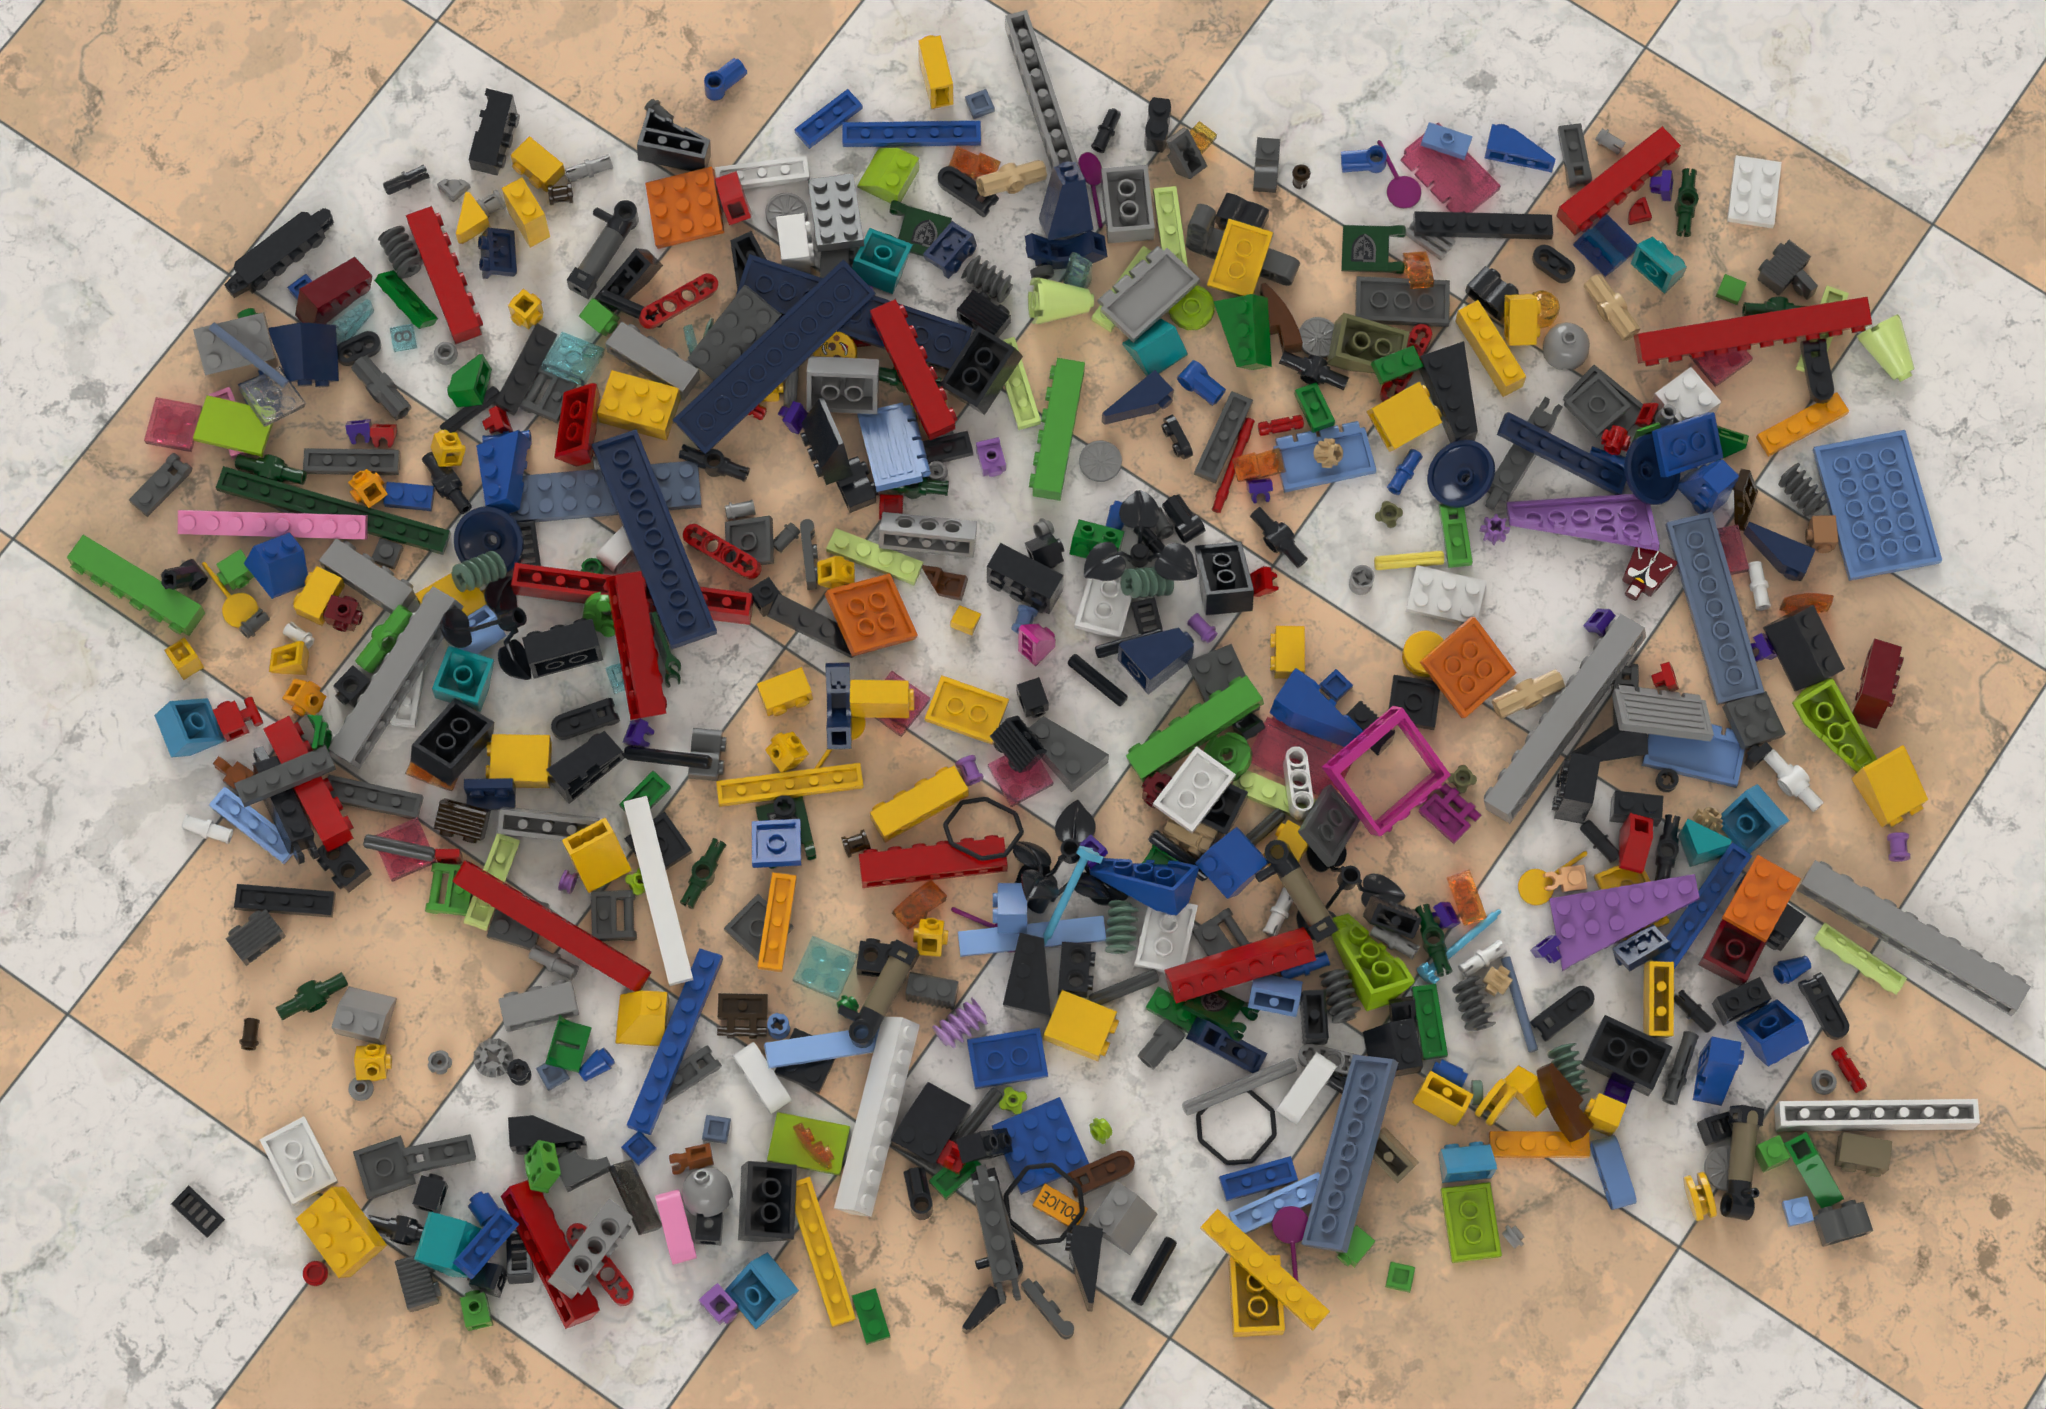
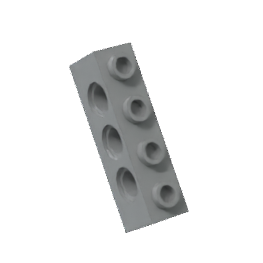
M883 512L879 532V548L973 558L977 521Z
M609 1199L548 1282L570 1299H573L577 1292L582 1295L591 1283L587 1280L591 1274L596 1276L604 1266V1263L601 1262L605 1255L610 1257L618 1247L614 1242L618 1237L623 1239L631 1229L628 1223L633 1216ZM602 1228L607 1229L611 1236L604 1234ZM588 1247H593L597 1254L591 1253ZM574 1265L580 1266L584 1273L578 1272Z

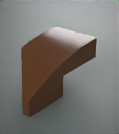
M922 565L924 573L939 596L962 601L968 581L966 575L944 572L939 567Z

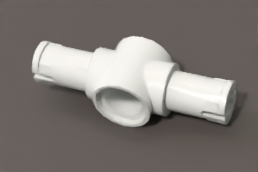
M1775 749L1764 757V761L1778 774L1776 776L1778 778L1777 783L1786 795L1799 797L1812 812H1815L1824 803L1810 788V778L1799 765H1788Z

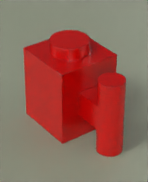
M253 697L244 699L246 708L243 710L239 709L235 700L232 702H222L216 709H213V713L227 742L250 733L245 723L246 721L252 719L255 727L263 724Z

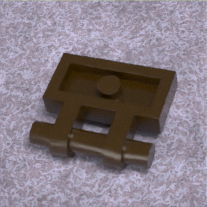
M718 993L717 1017L718 1020H727V1026H717V1036H727L728 1039H735V1036H749V1039H757V1036L767 1037V1027H757V1020H767L768 994ZM735 1020H749V1027L735 1026Z

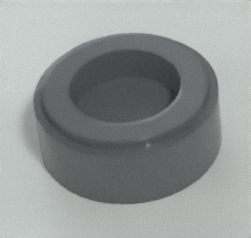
M1043 265L1031 269V279L1037 277L1044 279L1052 278L1054 276L1053 266Z

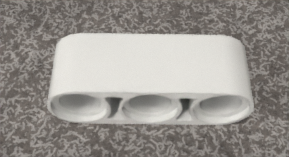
M623 526L599 550L596 556L613 573L619 572L634 557Z
M1295 746L1287 751L1283 762L1290 815L1296 820H1305L1313 807L1314 799L1307 753L1303 748ZM1290 759H1298L1301 763L1294 764ZM1293 781H1300L1304 785L1297 786L1293 783ZM1303 803L1307 808L1301 809L1296 804Z
M754 1042L732 1055L770 1114L792 1101L772 1068L768 1069L765 1057Z
M1316 1052L1276 1111L1296 1125L1337 1065Z

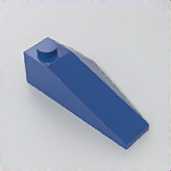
M1295 668L1274 699L1270 714L1291 728L1343 747L1347 746L1363 730L1348 715H1342L1336 709L1335 705L1337 703L1332 698L1328 700L1319 691L1321 687L1316 681Z
M1103 858L1101 864L1097 863L1089 871L1090 875L1156 911L1177 916L1189 903L1199 869L1196 865L1179 861H1168V865L1155 864L1154 860H1146V863L1138 864L1132 863L1131 859Z

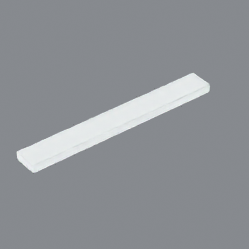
M644 796L624 801L669 986L692 981L693 976L648 798Z

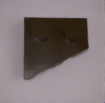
M1741 469L1739 478L1733 488L1735 530L1745 531L1758 490L1751 471Z

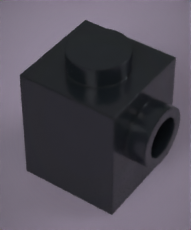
M1051 532L1025 542L1029 558L1049 568H1054L1064 561L1062 552L1065 551L1063 544Z

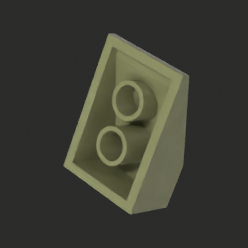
M1343 313L1334 324L1327 360L1328 365L1348 371L1375 373L1371 363L1374 360L1407 348L1409 331Z

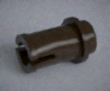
M1297 165L1292 171V183L1296 189H1302V185L1303 188L1307 186V180L1310 178L1311 172L1306 165Z
M244 1019L243 1036L239 1040L241 1049L256 1050V1046L259 1045V1041H257L259 1019Z

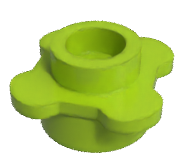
M640 868L637 869L636 873L626 876L625 882L629 884L630 889L633 890L635 895H641L646 892Z
M1006 1087L1004 1089L1005 1095L1003 1100L999 1102V1107L1002 1110L1013 1112L1015 1115L1022 1113V1105L1027 1100V1094L1024 1091L1018 1092L1013 1090L1012 1087Z
M1094 1118L1093 1123L1089 1124L1091 1135L1101 1144H1105L1106 1139H1109L1113 1133L1110 1124L1103 1118Z

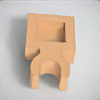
M1584 865L1558 868L1559 875L1555 872L1543 874V878L1550 877L1553 880L1552 886L1544 887L1546 891H1552L1558 886H1561L1562 892L1588 889Z

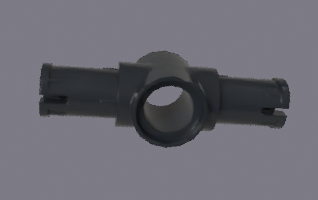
M1284 350L1279 364L1298 371L1297 374L1300 375V379L1309 385L1316 382L1318 385L1320 383H1327L1344 391L1349 379L1347 376L1330 370V367L1327 366L1328 362L1316 355L1301 358Z
M686 444L682 445L681 448L683 450H680L679 458L698 464V467L705 469L709 476L718 477L721 475L725 477L728 475L746 482V476L749 475L750 468L732 462L731 459L724 457L718 449H711L708 453L704 454L701 450ZM712 460L720 461L717 466L709 465V462Z
M433 452L424 455L422 462L430 471L431 482L442 498L446 497L447 500L452 501L460 514L467 513L472 508V505L462 492L461 486L463 485L452 468L448 469L446 466L439 467Z
M1258 507L1250 515L1254 522L1264 531L1262 533L1264 535L1263 540L1270 550L1274 553L1280 552L1285 554L1297 568H1300L1308 560L1295 545V535L1285 523L1274 522L1261 507Z
M1665 815L1663 834L1659 837V843L1655 851V865H1657L1655 881L1670 878L1671 869L1675 866V860L1679 852V838H1677L1679 821L1681 819L1679 816L1675 815L1673 823H1671L1672 815ZM1664 846L1670 847L1673 850V855L1670 857L1664 856L1661 853V848Z
M372 1215L368 1216V1220L377 1232L386 1234L387 1237H390L391 1241L411 1246L412 1243H417L418 1241L420 1242L424 1227L418 1223V1220L402 1215H397L396 1218L391 1217V1219Z

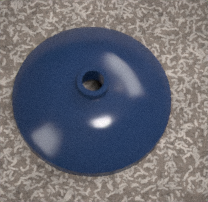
M1652 434L1636 438L1629 446L1625 456L1624 472L1631 492L1637 499L1648 505H1659L1669 501L1678 489L1681 473L1669 477H1661Z
M1459 440L1446 445L1435 455L1428 469L1427 482L1431 494L1440 503L1448 507L1460 508L1477 502L1487 493L1494 480V459L1486 447L1473 440Z
M492 506L475 508L466 513L456 526L454 549L461 563L478 555L485 554L488 551H494L503 559L508 573L514 568L515 563L519 562L523 553L524 540L519 524L509 513L500 508ZM492 535L496 537V543L491 541Z

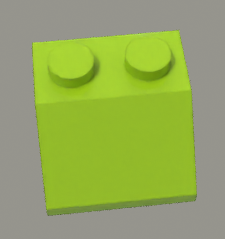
M878 148L857 188L888 203H891L893 200L901 202L919 171V157L900 148Z

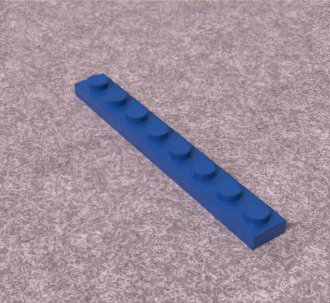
M699 948L691 967L693 980L684 984L627 1122L629 1129L648 1135L652 1134L722 964V955Z

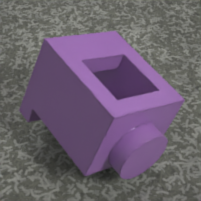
M999 437L976 442V453L983 476L995 477L1006 471V463ZM991 456H996L994 459H989V458H988V457H991Z
M718 1283L699 1299L702 1307L706 1309L719 1325L723 1322L729 1324L738 1315L735 1312L738 1309V1305ZM720 1303L726 1306L722 1312L716 1310L717 1305Z

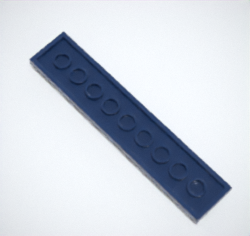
M749 254L736 295L744 285H747L783 316L823 278ZM874 296L837 332H842L852 339L885 349L870 317V310L888 303L890 300ZM903 305L908 315L905 319L909 326H914L918 338L915 340L918 346L924 347L928 356L925 359L926 363L949 370L968 342L973 328Z
M843 259L672 421L704 454H707L802 365L809 356L870 301L876 293Z
M637 429L593 443L592 449L640 571H642V576L646 581L647 589L671 650L716 635L717 629Z

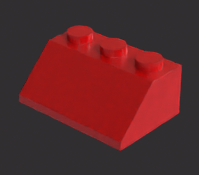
M590 383L565 391L563 394L554 458L575 467L591 463L593 457L592 444L597 432V411L600 403V393L597 384Z

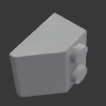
M349 986L338 1004L331 1028L338 1035L383 1045L397 998Z
M1117 1181L1090 1220L1089 1227L1102 1228L1103 1238L1128 1255H1131L1158 1214L1137 1194Z

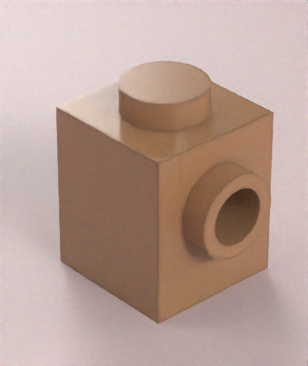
M1836 515L1812 516L1808 522L1805 540L1818 553L1831 552L1838 544Z

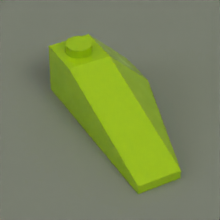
M1828 678L1807 687L1792 702L1803 724L1856 773L1866 765L1877 760L1833 678Z
M1349 913L1333 918L1340 930L1331 936L1345 969L1350 971L1348 977L1352 979L1353 982L1351 984L1355 988V993L1366 1012L1388 1005L1389 1000L1396 999L1414 984L1415 980L1404 962L1398 957L1394 958L1386 951L1387 947L1380 942L1378 944L1369 936V931Z

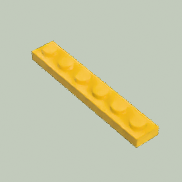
M860 763L716 781L719 807L776 800L782 795L792 798L864 788Z
M809 1176L797 1180L795 1214L833 1328L854 1321L856 1317L811 1178Z
M1219 1209L1200 1227L1205 1234L1312 1331L1330 1313L1329 1309Z

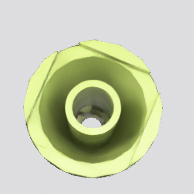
M1040 277L1032 278L1030 281V285H1034L1033 292H1028L1029 317L1034 318L1032 324H1041L1087 313L1094 306V295L1090 294L1089 289Z
M1899 314L1857 335L1859 342L1893 380L1898 378L1901 382L1912 376L1911 371L1915 368Z

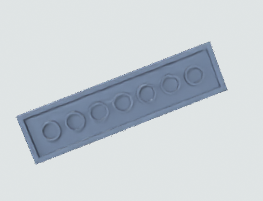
M690 461L651 464L669 510L702 508L698 464ZM595 469L524 475L522 479L524 487L520 510L511 513V516L517 523L618 515L601 470L595 471Z
M1713 512L1667 522L1665 524L1675 561L1678 563V572L1716 704H1725L1764 693Z
M1353 1055L1301 1243L1306 1247L1343 1253L1348 1251L1399 1063L1396 1060Z

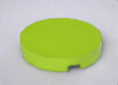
M1196 285L1169 310V315L1172 321L1180 328L1186 330L1201 329L1213 318L1215 312L1213 297L1205 288Z

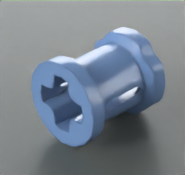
M1019 605L1017 608V619L1012 624L1011 629L1019 633L1021 625L1032 624L1034 617L1038 614L1035 608Z
M779 1013L772 1014L768 1018L767 1027L769 1035L776 1040L785 1039L790 1032L788 1018L784 1014ZM777 1022L783 1026V1029L780 1031L774 1026Z

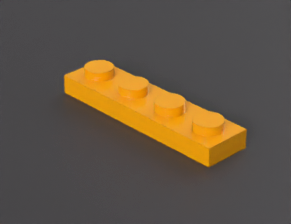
M1836 392L1827 403H1815L1757 434L1756 439L1769 457L1846 416L1849 413V409Z
M772 872L758 969L783 971L797 880L796 875Z
M1561 1131L1489 1132V1144L1491 1145L1494 1158L1590 1157L1589 1132L1583 1138L1573 1142H1569Z

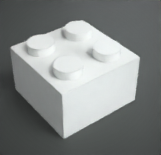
M804 213L777 216L776 221L782 265L811 274V266H815L810 221L805 222Z
M1690 367L1657 391L1651 403L1659 404L1658 411L1667 404L1674 406L1676 415L1673 418L1672 424L1708 412L1716 413L1721 401L1693 368Z

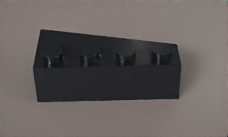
M1464 341L1420 356L1423 367L1419 371L1430 393L1433 404L1441 412L1442 417L1440 419L1450 443L1459 440L1475 441L1478 430Z

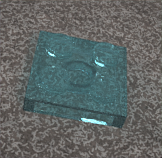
M561 332L542 362L541 369L584 386L604 356L605 349Z
M812 936L795 973L793 982L839 1000L858 954Z

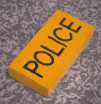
M1044 1184L1032 1205L1067 1227L1080 1212L1078 1202L1047 1184ZM1084 1206V1208H1085L1084 1215H1083V1217L1079 1220V1222H1078L1076 1225H1079V1224L1081 1223V1221H1082V1219L1084 1218L1086 1212L1088 1211V1208H1087V1207Z

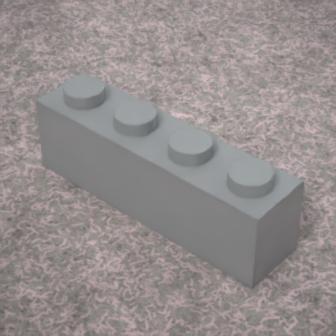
M621 321L605 343L608 353L649 379L679 388L680 396L683 400L686 399L700 379L699 369L690 360L684 361L679 358V355L673 349L663 348L655 338L644 336L632 324L627 325Z
M336 538L320 558L319 562L324 570L341 577L345 584L390 614L393 613L398 605L408 608L416 598L411 583L403 578L398 580L389 568L385 566L380 568L374 564L375 560L366 553H363V555L355 551L356 548L346 540L341 542Z
M503 806L499 812L497 833L562 841L599 821L600 818Z

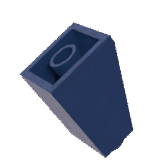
M1062 162L1059 166H1055L1052 169L1039 215V223L1048 241L1094 230L1086 181L1076 162Z
M300 322L268 328L284 374L289 382H297L298 386H312V383H315V387L321 388L329 387V383L339 381L336 325Z
M1178 627L1123 641L1119 644L1117 660L1149 695L1183 668L1187 661L1192 659L1194 640L1188 632L1185 631L1183 633Z

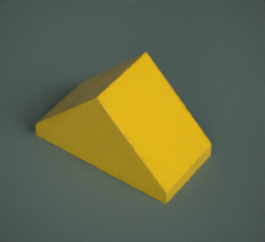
M465 192L456 230V237L460 244H464L490 227L487 215L470 192Z
M185 637L164 650L183 680L204 668Z
M297 641L272 649L269 672L307 675L309 651L305 643Z
M1518 1065L1504 1080L1507 1081L1506 1084L1518 1090L1515 1098L1536 1118L1547 1108L1539 1086L1538 1077Z

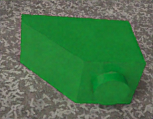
M478 354L452 374L450 385L447 387V393L457 408L483 405L492 371L483 354Z

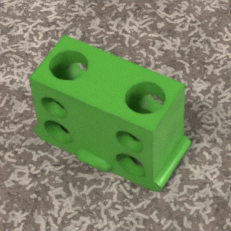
M538 1140L528 1154L524 1155L526 1175L531 1190L549 1193V1189L561 1175L555 1143Z

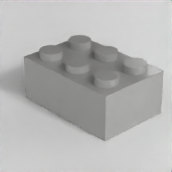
M1148 165L1101 168V188L1108 244L1154 240L1155 225Z
M265 312L217 323V325L263 361L276 358ZM211 325L193 329L205 375L252 364L209 330Z
M809 356L807 365V411L812 409L819 398L824 397L830 412L877 414L879 402V359Z

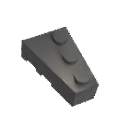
M1044 716L1029 727L1035 738L1047 750L1042 760L1071 792L1108 763L1109 754Z

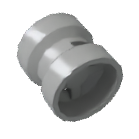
M1359 565L1352 570L1349 587L1353 593L1364 595L1370 592L1375 576L1370 567Z

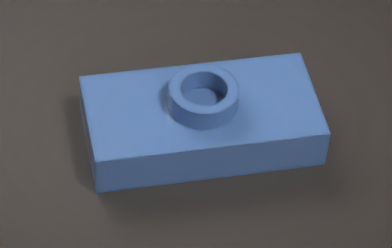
M1429 122L1421 146L1465 160L1473 136Z

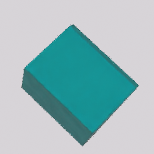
M1161 318L1134 343L1130 339L1122 343L1146 376L1154 370L1160 374L1188 355L1176 327Z
M1687 819L1678 835L1690 867L1721 858L1732 842L1731 839L1690 819Z

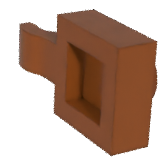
M219 756L213 762L215 768L226 775L223 782L235 791L237 790L234 783L253 776V771L238 761L233 767Z
M710 1143L685 1148L686 1153L669 1155L670 1164L679 1163L678 1165L671 1166L674 1175L681 1174L688 1166L689 1170L714 1165Z

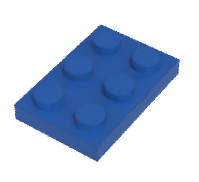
M1708 412L1652 431L1661 477H1669L1723 458L1714 412Z
M1040 1028L967 1039L975 1089L1048 1078Z

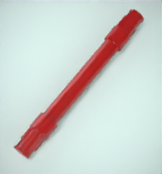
M1245 418L1243 427L1239 432L1238 441L1221 486L1218 488L1215 496L1216 499L1211 509L1213 512L1221 513L1223 505L1227 500L1231 483L1255 423V420L1252 418Z

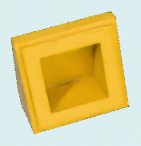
M959 605L950 621V627L973 635L981 613Z

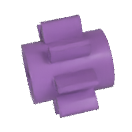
M1497 514L1491 519L1485 517V525L1480 527V532H1485L1483 540L1486 541L1488 539L1493 545L1499 540L1505 542V534L1510 532V527H1505L1507 519H1501Z

